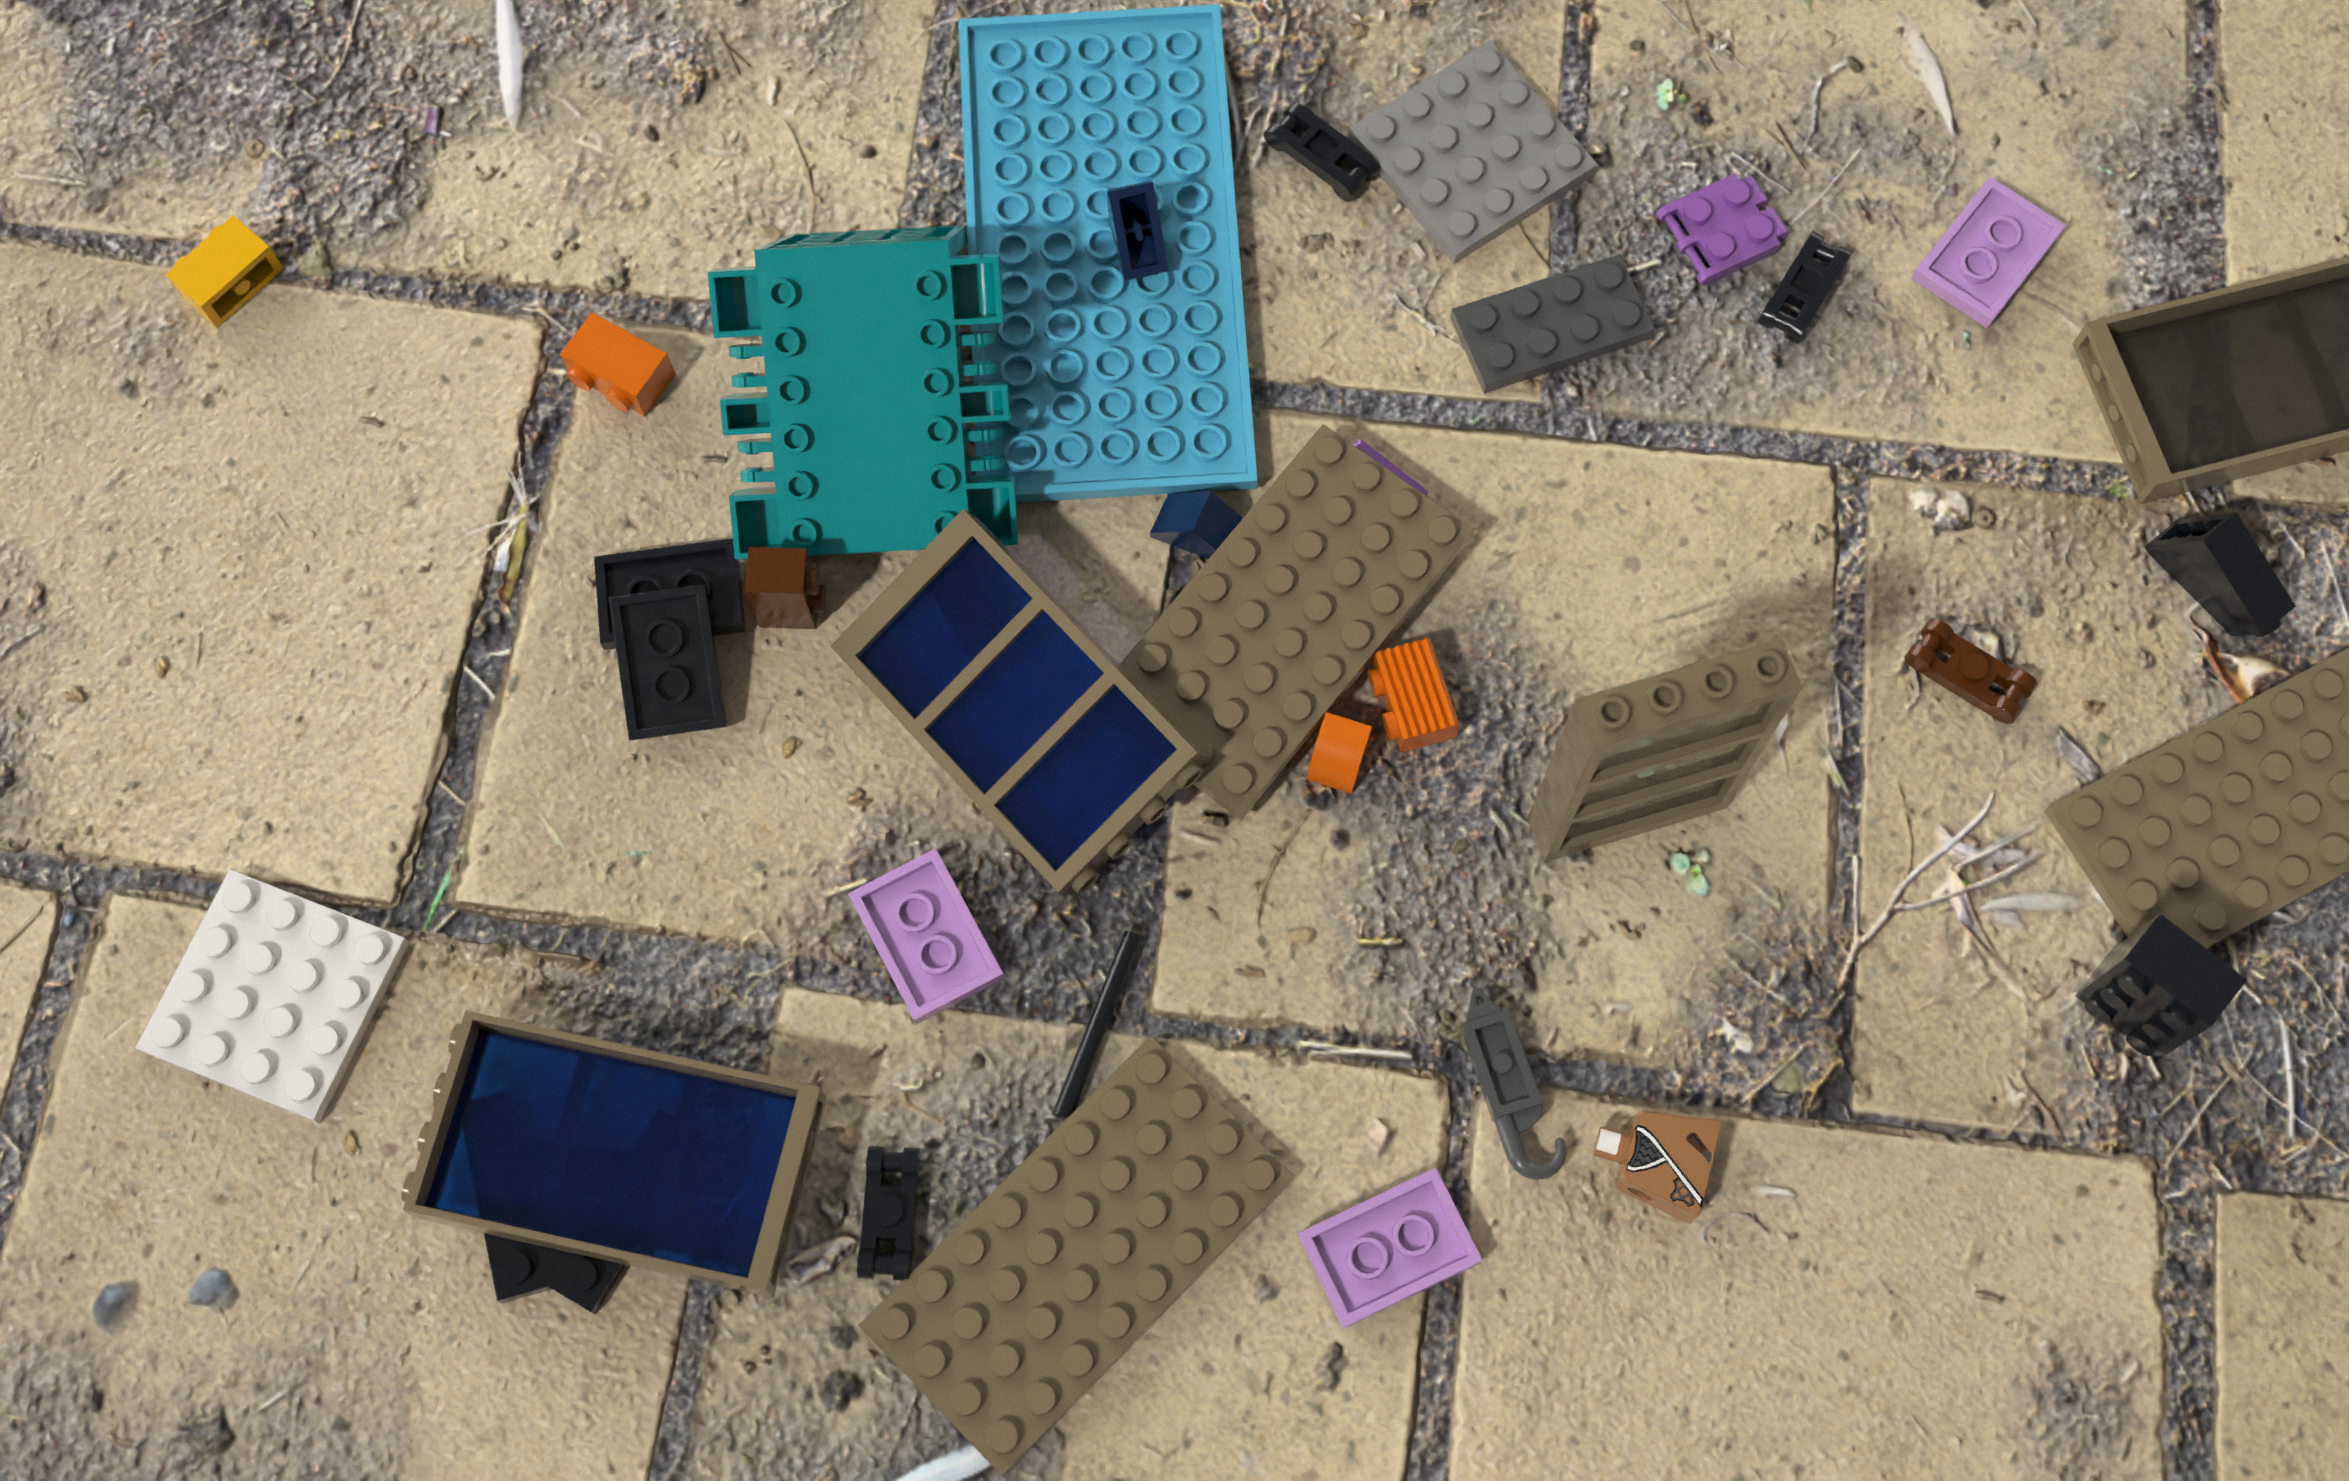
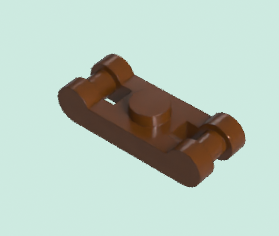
M1930 618L1921 630L1923 638L1919 644H1913L1904 657L1906 663L1996 720L2005 724L2014 723L2021 712L2019 704L2023 698H2029L2038 685L2037 680L2028 672L2011 668L1955 634L1946 622ZM1938 649L1950 655L1947 663L1937 658L1935 653ZM1993 682L2006 689L2002 695H1997L1989 690Z

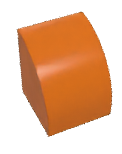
M1326 712L1313 750L1306 780L1352 794L1369 744L1372 726Z

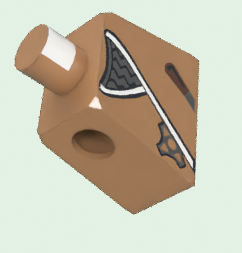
M1645 1111L1638 1112L1631 1121L1628 1134L1601 1126L1595 1141L1593 1156L1620 1163L1615 1184L1619 1191L1683 1222L1691 1224L1701 1213L1722 1122Z

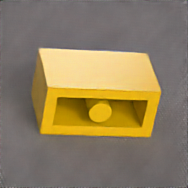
M232 215L222 225L215 227L208 237L188 255L178 259L174 267L165 276L187 303L213 326L218 328L284 268L270 246Z

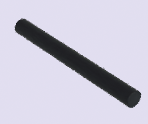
M1124 931L1052 1112V1115L1059 1119L1066 1120L1076 1109L1143 939L1136 933Z

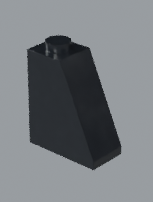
M2237 512L2178 519L2144 546L2149 555L2231 636H2266L2278 629L2282 624L2281 618L2296 607Z

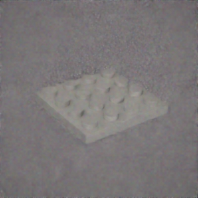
M1491 40L1349 127L1348 138L1376 159L1380 166L1378 174L1453 264L1595 175L1598 167L1596 161Z

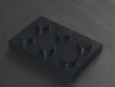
M733 538L594 556L600 644L604 650L616 649L609 597L705 584L708 587L714 636L746 632L739 559H735Z
M702 584L609 597L629 741L726 728L727 720L707 585Z

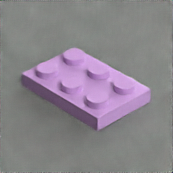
M1989 177L1918 266L1911 279L1988 329L2059 238L2066 225L1992 177Z
M936 848L848 893L916 1025L1004 979L1000 966Z
M1436 1167L1298 1233V1238L1342 1330L1469 1270L1483 1261Z

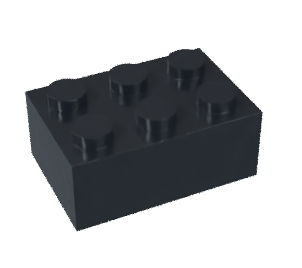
M2159 913L2110 951L2075 996L2085 1003L2084 1007L2092 1017L2102 1023H2110L2126 1035V1041L2133 1049L2145 1056H2152L2158 1060L2210 1028L2246 983L2247 979Z

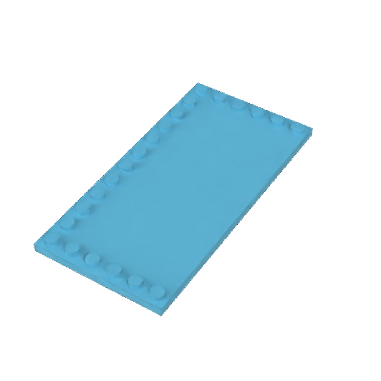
M1220 4L958 19L968 255H1000L1005 319L1003 323L971 325V332H996L997 342L984 347L972 345V362L989 359L998 362L999 373L973 376V381H1009L1011 407L1010 421L975 422V427L997 426L1002 427L1003 438L997 439L994 442L975 441L976 456L996 454L1005 459V468L977 471V476H1014L1017 503L1257 489L1258 480ZM1152 180L1169 271L1124 280L1109 225L1107 190Z

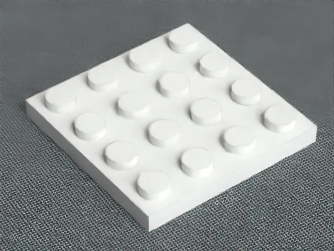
M229 869L135 1048L145 1054L320 1124L410 942L402 936Z

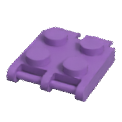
M1736 174L1730 175L1664 205L1656 212L1660 222H1666L1679 241L1676 244L1679 252L1687 254L1699 273L1697 280L1701 286L1711 284L1776 254L1781 245L1780 242L1787 238L1786 235L1789 233L1773 207L1760 212V210L1767 206L1765 203L1769 200L1753 176L1739 180ZM1675 217H1679L1690 234L1689 236L1684 234ZM1699 248L1710 265L1709 268H1706L1695 249Z

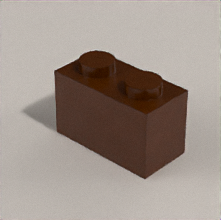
M748 548L744 592L759 627L816 629L817 613L825 612L826 588L825 585L820 584L819 567L812 566L807 549Z

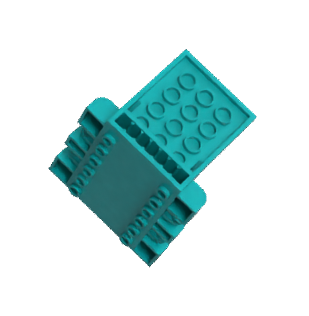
M967 225L788 234L755 249L756 266L722 268L708 272L714 338L762 336L763 343L738 344L728 347L729 357L750 359L752 357L764 356L765 373L741 372L731 376L732 387L767 386V392L732 394L720 399L723 436L771 433V438L737 441L738 452L747 455L773 452L774 467H748L745 470H741L740 475L743 482H775L776 487L741 489L729 495L735 559H748L749 547L805 548L809 555L924 550L962 509L978 517L1004 545L1019 544L1015 477L1010 475L970 476L969 472L1005 468V459L996 454L968 457L967 442H994L997 439L1003 438L1002 427L997 426L966 427V423L1010 421L1011 407L1009 381H963V376L989 375L999 373L998 362L989 359L977 360L976 362H962L960 346L974 345L975 347H984L997 342L996 332H959V325L1003 323L1005 321L1000 255L957 256V253L967 245Z

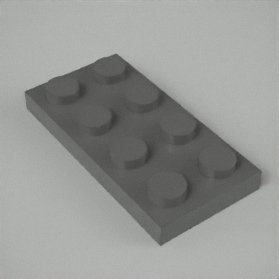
M1620 254L1452 308L1450 316L1484 394L1652 339L1655 328Z

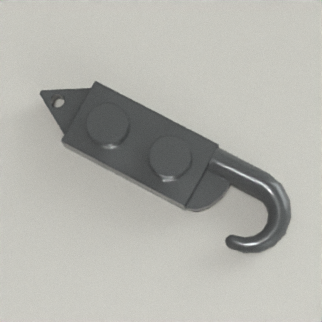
M1474 987L1471 993L1466 1022L1461 1024L1460 1029L1492 1122H1495L1506 1157L1515 1171L1526 1178L1534 1180L1550 1178L1558 1173L1565 1163L1567 1154L1565 1141L1563 1138L1555 1140V1154L1549 1162L1537 1164L1528 1158L1520 1134L1529 1130L1538 1122L1542 1114L1543 1103L1510 1009L1502 1010L1481 990ZM1475 999H1481L1483 1004L1477 1005Z

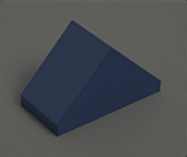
M1152 180L1108 189L1109 225L1123 279L1129 280L1169 271Z
M1212 491L1168 494L1152 527L1150 537L1209 559L1243 517Z

